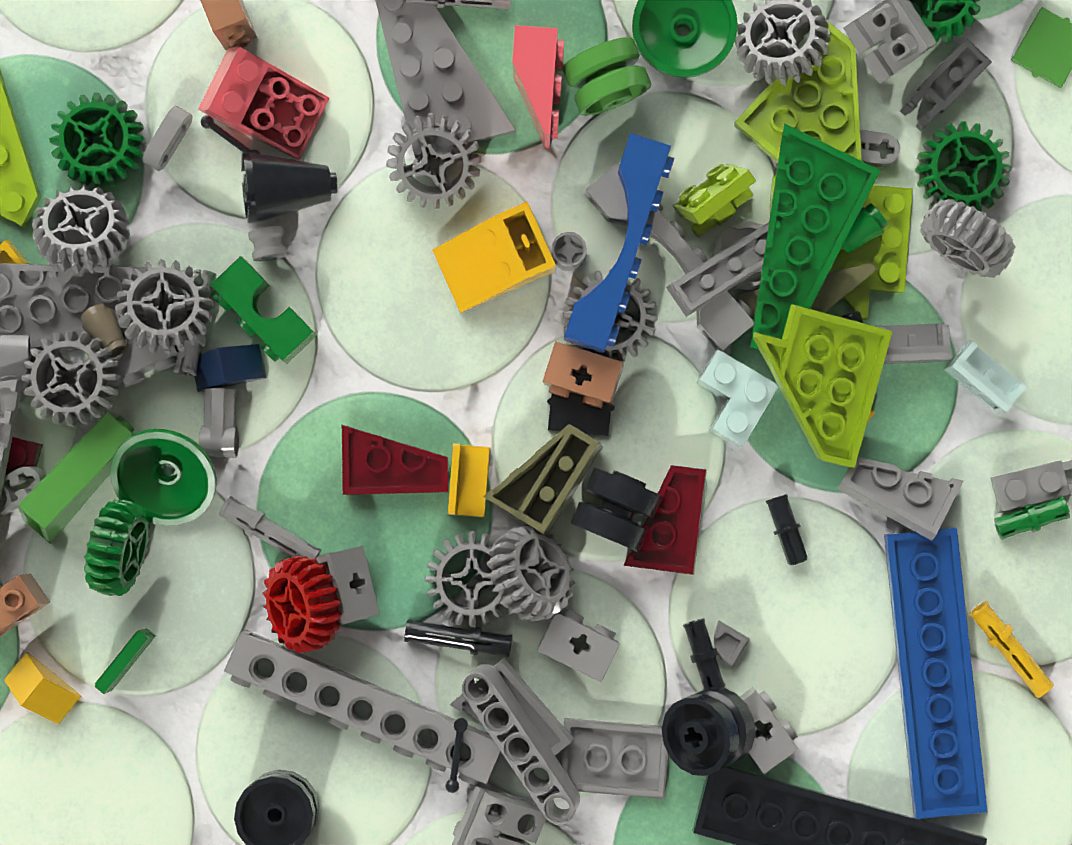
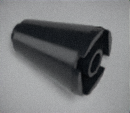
M251 152L241 154V172L245 171V174H243L242 191L247 223H257L331 201V194L337 193L336 173H330L329 167L326 165Z

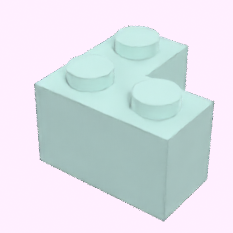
M717 350L697 381V384L726 400L709 431L737 448L744 447L777 391L778 384L722 351Z

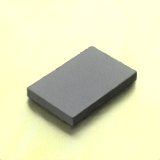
M564 718V728L574 739L561 752V766L578 792L665 799L668 753L663 744L662 726Z

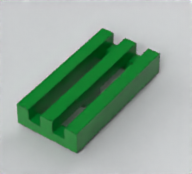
M147 628L137 630L95 682L94 687L103 694L113 691L156 635Z

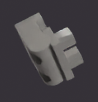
M884 0L858 19L843 27L859 54L885 40L884 44L863 57V60L879 84L896 75L937 44L909 0Z
M475 786V788L470 790L466 799L468 806L461 821L457 822L453 831L455 837L452 845H530L526 841L536 844L546 818L538 806L531 801L513 799L506 795ZM532 815L534 818L533 826L527 831L526 827Z

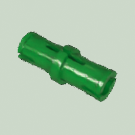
M1059 497L1035 506L1029 504L1023 506V510L994 518L995 528L1001 540L1030 530L1034 533L1040 531L1042 526L1069 519L1070 511L1065 499Z

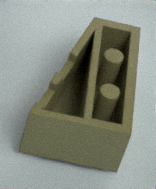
M568 424L536 451L529 460L519 468H516L509 474V477L483 497L547 536L603 446L599 441Z

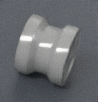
M282 226L258 228L248 233L249 240L254 243L253 261H270L288 255L287 248L282 245L281 238L284 235Z

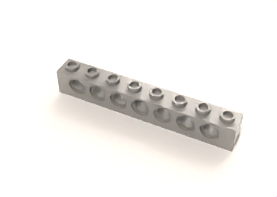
M249 630L240 632L224 669V672L232 675L230 679L232 682L250 688L251 684L264 689L263 695L276 701L282 702L284 698H287L297 703L295 708L312 716H315L317 711L328 716V722L341 729L347 730L349 726L362 731L360 736L371 742L380 744L382 739L394 744L393 750L401 755L412 758L415 753L427 759L425 764L436 770L445 772L446 768L451 769L453 759L451 748L455 744L456 730L454 729V722L456 719L305 654L297 653L295 650H288L286 646ZM261 658H267L273 662L275 670L271 677H265L260 674L258 663ZM293 672H300L305 675L307 679L305 690L298 691L291 686L290 677ZM333 686L339 691L340 700L337 704L331 705L324 701L322 697L324 687ZM359 700L368 701L373 708L372 716L369 718L359 717L355 713V703ZM392 714L402 716L406 723L405 729L401 732L391 731L387 726L388 716ZM468 725L467 730L463 732L462 742L470 747L471 755L465 760H459L458 772L460 774L458 778L475 786H478L479 781L487 784L500 749L489 733ZM425 728L433 729L438 735V742L433 746L424 745L419 739V732Z

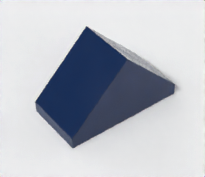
M260 344L220 347L200 354L196 370L197 375L194 376L197 392L266 379Z

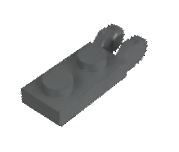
M966 38L919 86L918 92L900 112L904 116L910 114L918 106V103L925 98L934 107L918 120L916 127L922 131L939 112L942 114L992 61Z

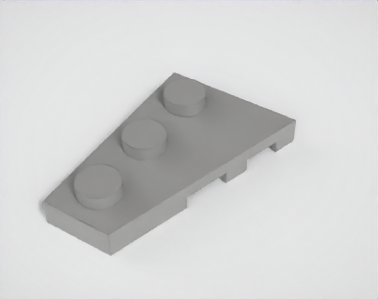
M858 457L855 468L849 467L838 490L932 541L939 531L963 480L951 478L950 481L934 478L932 473L919 471L916 474L899 470L896 465Z
M505 658L499 661L494 668L510 688L554 756L557 755L574 738ZM480 678L475 682L478 689L482 691L489 690L488 683L484 679ZM463 693L450 704L460 712L463 710L478 719L477 722L483 725ZM494 708V713L498 719L509 720V715L504 709ZM514 738V743L518 748L522 750L529 749L525 739Z

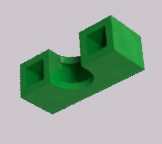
M242 256L210 284L217 292L213 298L227 312L233 308L241 317L237 321L239 326L250 337L256 333L265 342L261 349L274 362L280 358L288 364L318 336L290 307L275 318L261 317L258 312L257 302L260 295L270 285Z

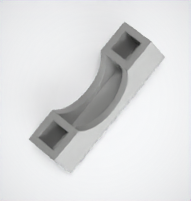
M147 319L142 322L150 328L160 330V324L154 319ZM136 338L127 339L128 348L118 360L119 367L111 370V374L121 376V381L111 382V387L115 388L123 383L126 387L143 381L145 379L144 374L153 369L161 372L175 366V359H177L179 351L177 345L170 346L171 353L169 355L164 353L163 346H159L156 353L153 354L149 351V342L140 349L136 346ZM51 364L47 371L46 384L50 383L54 377V368ZM68 371L69 373L66 377L70 379H66V383L75 386L77 379L74 377H77V373ZM97 372L93 373L88 381V386L92 393L97 384ZM71 392L63 396L57 395L53 398L55 402L63 407H74L82 403Z

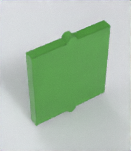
M1041 7L1011 61L1031 71L1034 78L1039 76L1061 88L1072 70V23H1070V19L1067 17L1063 19Z

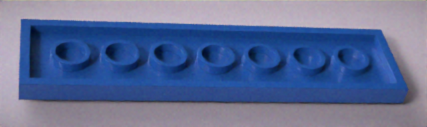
M957 528L939 529L932 541L917 532L884 534L913 816L916 819L987 812Z

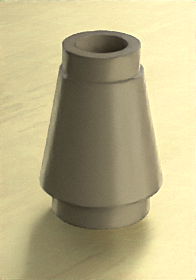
M101 303L90 307L82 314V328L85 332L90 333L92 339L99 338L102 340V349L110 348L112 352L111 356H109L110 358L117 357L127 350L128 345L125 342L113 309Z

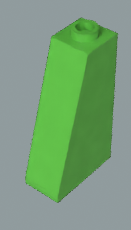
M107 412L19 503L18 509L24 522L51 544L110 475L114 454L119 446L133 435L134 428L123 417L118 416L115 419Z

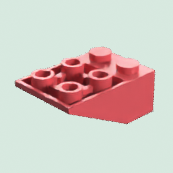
M515 25L512 58L513 77L544 148L550 149L551 139H558L559 110H553V104L560 105L562 75H555V70H562L564 40H557L558 28Z
M238 46L227 49L198 110L247 136L300 160L329 101V97Z

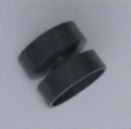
M593 468L585 490L600 499L601 502L599 506L579 502L571 524L640 552L648 530L633 521V515L654 518L663 496L646 489V483L615 470L611 474L598 468Z

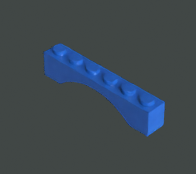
M630 133L618 170L628 209L624 246L617 262L606 278L589 294L575 302L564 335V341L602 353L605 352L607 345L614 347L620 326L613 324L618 311L625 313L631 295L630 292L624 290L628 278L636 279L642 259L635 256L639 244L647 245L653 225L646 222L650 210L658 211L664 193L657 190L661 176L669 177L675 159L668 156L671 145Z

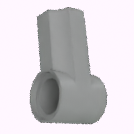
M205 389L204 425L201 426L199 431L198 444L210 458H237L239 431L235 427L237 390Z

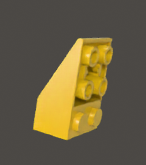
M528 202L499 213L432 249L460 314L556 272V264Z

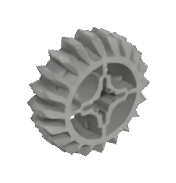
M765 0V5L763 6L754 3V13L744 12V23L738 24V36L735 39V45L738 50L737 56L739 61L743 63L745 71L748 73L753 72V76L757 81L765 77L766 82L771 86L776 79H779L780 83L785 87L788 78L793 77L799 83L801 79L800 74L802 73L812 77V65L822 66V55H828V42H830L831 35L830 30H828L827 18L822 15L821 8L818 5L812 6L811 0ZM767 30V34L761 39V44L756 47L759 37ZM810 31L808 40L799 50L798 44L804 40V35Z
M434 113L428 114V124H424L419 115L415 116V129L405 122L402 125V130L406 136L394 133L392 139L399 146L389 145L387 150L395 158L388 159L386 166L397 169L390 173V181L402 179L396 188L397 192L401 193L409 189L410 191L407 196V201L412 202L416 195L420 196V207L422 208L426 206L427 199L433 200L434 209L440 208V199L442 198L445 199L448 206H452L454 204L452 194L463 200L466 197V193L461 186L473 190L475 183L469 177L480 176V169L472 165L481 163V155L470 154L479 148L478 142L466 143L472 136L471 130L467 129L459 134L458 131L462 122L456 120L452 127L447 126L449 116L443 114L441 124L435 123ZM430 135L445 137L457 147H439ZM419 139L423 154L415 159L412 164L406 166L405 153L409 146ZM429 151L431 155H436V159L438 156L441 157L439 172L437 167L433 168L432 164L430 166L426 164L429 158ZM462 157L463 168L460 174L452 182L448 183L446 167L454 163L455 159ZM415 174L416 177L421 175L429 176L435 182L436 187L424 185L418 182L412 175Z
M84 184L81 190H75L70 185L69 192L63 194L57 190L55 199L45 197V207H37V218H34L32 223L34 230L33 240L37 245L39 254L47 259L51 267L58 265L63 273L72 267L77 275L82 268H87L93 274L94 266L101 265L106 269L107 259L118 261V251L126 250V240L130 239L128 214L125 213L124 206L120 200L116 201L115 196L111 192L104 194L99 186L90 191L86 184Z
M952 199L939 200L932 208H929L923 217L924 221L920 225V232L924 236L925 242L931 244V249L937 251L940 257L946 258L950 261V264L957 265L961 270L965 269L972 275L978 274L981 277L995 278L996 275L1001 274L1003 269L1007 268L1012 260L1011 257L1016 248L1012 242V237L1006 233L1005 228L996 223V220L990 219L985 213L976 210L974 206L969 207L963 202L957 203Z
M161 259L158 263L159 268L153 269L152 265L146 262V272L143 274L137 269L132 271L135 281L123 280L122 284L126 291L117 292V299L121 303L115 306L116 314L121 315L118 319L120 328H127L125 331L126 338L129 340L136 338L135 343L138 348L141 349L149 342L150 353H156L158 347L163 346L164 353L169 355L171 353L170 346L177 345L178 350L183 352L185 350L184 341L187 340L190 344L196 345L197 337L195 333L200 335L206 334L207 328L203 323L212 322V314L208 311L214 308L213 300L208 298L211 295L210 287L202 286L204 283L202 275L193 277V268L190 265L180 271V263L177 260L172 263L171 268H166L165 260ZM169 285L184 289L192 298H185L184 295L172 293ZM157 286L156 291L151 296L142 297L149 289ZM164 295H166L167 303H169L165 320L162 311H160L164 303ZM188 313H191L184 323L173 328V324L178 318L187 317ZM137 316H145V319L158 321L160 330L146 326Z
M601 271L595 272L596 283L594 284L587 276L582 278L585 290L576 285L573 286L572 292L579 297L578 300L589 294L603 281ZM636 278L631 286L626 284L624 290L631 293L630 298L637 307L639 321L633 320L631 316L618 311L616 317L620 320L618 323L614 322L613 324L620 326V329L626 331L629 329L635 333L628 340L615 344L614 347L607 345L604 352L606 354L605 357L612 359V354L617 353L618 360L625 362V350H628L631 356L636 357L638 350L634 344L637 343L643 348H646L649 344L642 337V334L648 336L655 334V329L647 326L646 323H654L658 320L657 315L647 314L648 310L656 307V302L649 301L644 303L643 299L648 297L651 291L648 288L640 293L636 291L641 283L639 278ZM566 298L565 304L573 308L578 300ZM564 311L563 318L570 320L572 311ZM582 346L580 349L588 351L589 348ZM594 351L593 353L599 355L602 352Z
M68 330L65 338L62 333L54 332V344L46 338L41 339L40 342L44 350L40 351L32 348L30 353L36 357L35 362H24L26 368L32 369L31 375L25 374L21 377L22 381L32 383V386L27 387L23 391L24 394L27 396L36 395L31 401L30 406L35 409L42 407L40 416L47 419L52 415V422L58 425L64 419L67 426L74 427L77 419L82 424L87 425L90 423L89 412L95 418H101L103 414L99 406L111 408L113 405L110 400L106 399L107 395L117 396L119 394L118 389L111 387V382L121 381L120 375L111 374V370L119 367L118 361H106L112 354L110 348L107 347L100 350L102 340L95 338L91 341L90 333L85 331L78 337L75 330ZM69 350H83L90 358L86 361L80 360L75 364H71L61 354ZM51 364L54 368V377L50 383L46 384L47 371ZM96 368L97 384L92 393L88 386V381L91 375L96 372ZM68 371L77 373V377H74L77 379L75 386L66 383V379H70L66 377L69 373ZM71 392L82 403L74 407H63L55 402L53 398L57 395L63 396Z
M529 525L519 528L515 527L494 542L495 546L489 551L492 558L486 563L492 569L491 574L487 578L494 581L495 588L492 591L499 592L501 596L500 604H508L509 614L518 613L520 620L529 619L531 622L556 616V613L568 605L569 598L573 596L571 587L575 584V581L570 577V573L574 569L567 564L566 560L569 556L562 553V544L554 543L553 534L546 536Z
M475 531L469 532V542L464 543L462 534L458 533L455 535L458 544L453 547L448 539H445L442 543L448 552L444 554L440 550L435 549L433 555L440 559L439 564L434 562L427 563V568L436 570V576H425V582H436V588L428 590L427 595L433 596L438 593L441 599L437 600L433 607L437 609L445 604L448 607L443 613L445 619H448L453 611L458 613L455 620L457 625H461L464 615L469 616L470 627L476 626V616L481 615L484 625L489 624L488 612L490 611L493 612L496 618L502 617V612L497 607L501 600L500 594L489 604L478 607L479 590L485 585L495 584L493 580L478 582L474 589V597H472V588L467 587L468 583L464 584L463 580L454 579L462 578L469 574L472 560L474 561V569L478 571L477 574L481 573L482 578H487L491 574L483 571L478 562V550L489 554V551L493 548V546L487 545L490 537L488 533L483 534L481 543L476 542ZM467 550L465 569L459 573L444 574L449 560L458 552ZM444 584L461 586L466 592L467 607L461 606L452 600ZM502 604L504 607L508 608V604Z

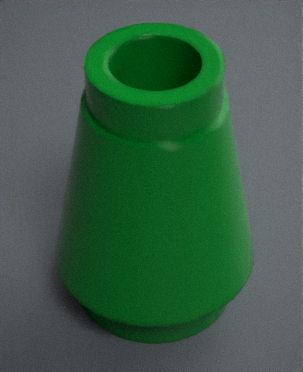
M872 203L865 208L862 206L842 245L847 254L883 234V229L889 225L885 217Z

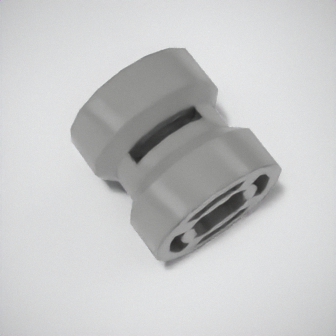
M565 232L557 236L552 243L551 255L556 266L563 271H573L581 267L585 261L587 250L585 241L574 232Z

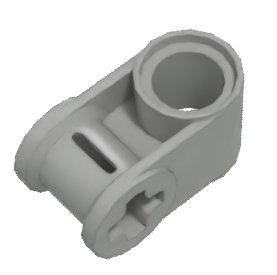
M0 335V381L22 379V375L30 374V368L24 366L25 361H31L29 335ZM23 381L19 403L27 397L23 391L28 387L29 382Z

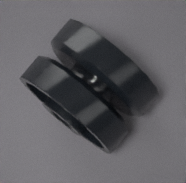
M710 687L671 705L665 713L662 724L663 744L669 757L680 769L692 775L707 776L743 759L751 750L755 738L754 718L748 705L736 693L724 687Z
M279 769L264 773L244 789L236 803L234 822L237 834L245 845H302L318 821L320 806L315 789L306 778L294 771ZM275 808L279 809L282 813L278 818L272 813Z

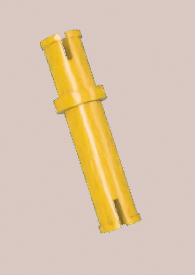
M987 601L980 603L970 611L969 616L974 619L987 635L989 645L991 647L996 646L1036 698L1045 695L1054 687V683L1050 681L1033 660L1032 656L1012 634L1014 629L1010 624L1005 625Z

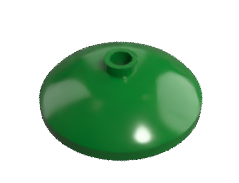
M638 0L632 20L633 38L638 51L645 61L661 73L679 78L700 76L720 65L733 47L738 28L737 14L732 0ZM685 27L689 30V35L682 37L678 35L677 29Z
M149 429L133 434L119 446L111 462L110 478L120 501L122 499L133 501L145 507L149 516V522L154 524L173 526L195 520L207 510L216 492V471L208 454L194 440L172 430ZM165 463L172 465L175 469L168 468Z

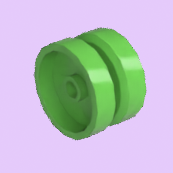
M622 37L606 41L579 53L563 65L562 70L568 85L580 88L574 95L580 115H595L614 109L639 97L651 88L652 83L646 68L634 65L638 61L640 54L633 38Z

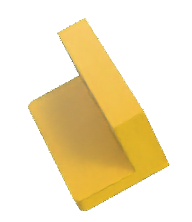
M453 443L448 504L449 515L485 517L486 498L483 496L487 494L490 447Z

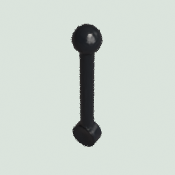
M205 115L201 118L200 123L203 128L212 129L241 152L261 154L256 149L250 150L215 124L212 117Z
M458 718L454 722L456 737L450 780L445 784V788L449 793H455L459 790V783L457 781L463 732L468 727V722L465 718Z

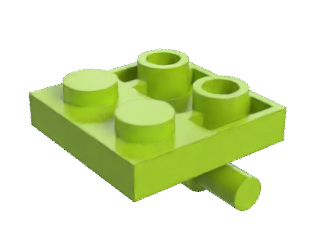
M719 164L706 174L708 179L699 186L692 185L678 196L680 200L673 207L680 217L695 223L690 228L696 237H701L716 224L721 226L737 213L736 209L754 196L749 187L756 182V179L749 169L730 164L725 166L724 164Z

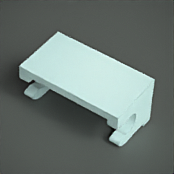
M969 340L944 369L996 414L1007 413L1027 387L983 352L972 340Z

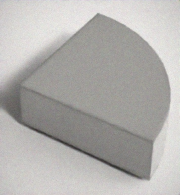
M718 620L714 631V645L718 650L720 659L733 669L750 638Z

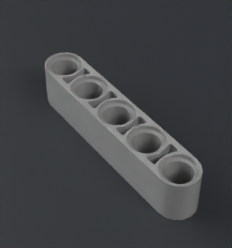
M488 664L476 666L463 681L462 692L465 699L545 818L555 825L568 823L573 818L580 803V794L499 672ZM474 678L484 679L488 683L489 690L482 691L478 689L474 683ZM494 708L504 709L509 715V720L498 719L494 713ZM514 738L525 739L529 749H519L514 743ZM534 768L546 770L549 779L542 780L538 778L534 773ZM562 798L566 800L570 808H558L554 803V799Z

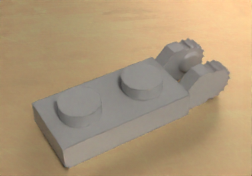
M1062 460L991 477L999 512L1071 495L1072 483H1067L1064 471L1072 469V460L1062 462Z

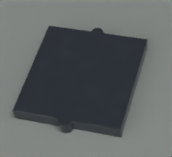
M573 375L577 379L578 385L582 386L584 381L591 382L592 377ZM551 393V398L547 400V403L550 405L548 430L561 431L570 424L585 434L609 436L610 416L615 406L603 403L602 409L582 403L583 396L570 393L568 398H564Z

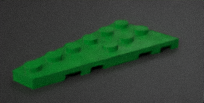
M785 123L782 132L750 345L751 348L759 352L760 350L753 339L754 332L782 339L791 304L808 309L811 308L881 171Z

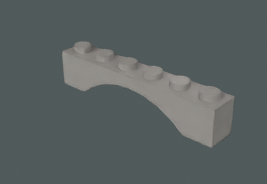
M618 162L586 189L585 196L607 222L627 226L628 209L624 188L618 175L620 166ZM660 203L657 212L650 210L646 222L653 225L649 237L660 243L674 257L683 272L687 274L708 259L698 247L691 248L683 239L686 236L684 230L675 220L669 222L661 213L663 206ZM728 291L696 311L697 328L716 351L725 350L754 325L751 319L754 316L752 310L741 299L736 302Z

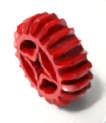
M296 556L276 563L275 568L269 570V578L264 580L267 590L262 592L266 598V604L263 606L268 612L266 620L272 624V633L278 634L279 643H285L288 650H295L297 653L322 649L323 646L328 645L330 641L335 639V632L340 629L337 620L342 617L338 610V605L341 603L336 595L338 588L332 584L333 576L326 575L325 565H319L316 558L309 559L307 556Z

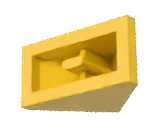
M29 652L24 654L4 679L20 706L56 724L62 722L82 697V695Z

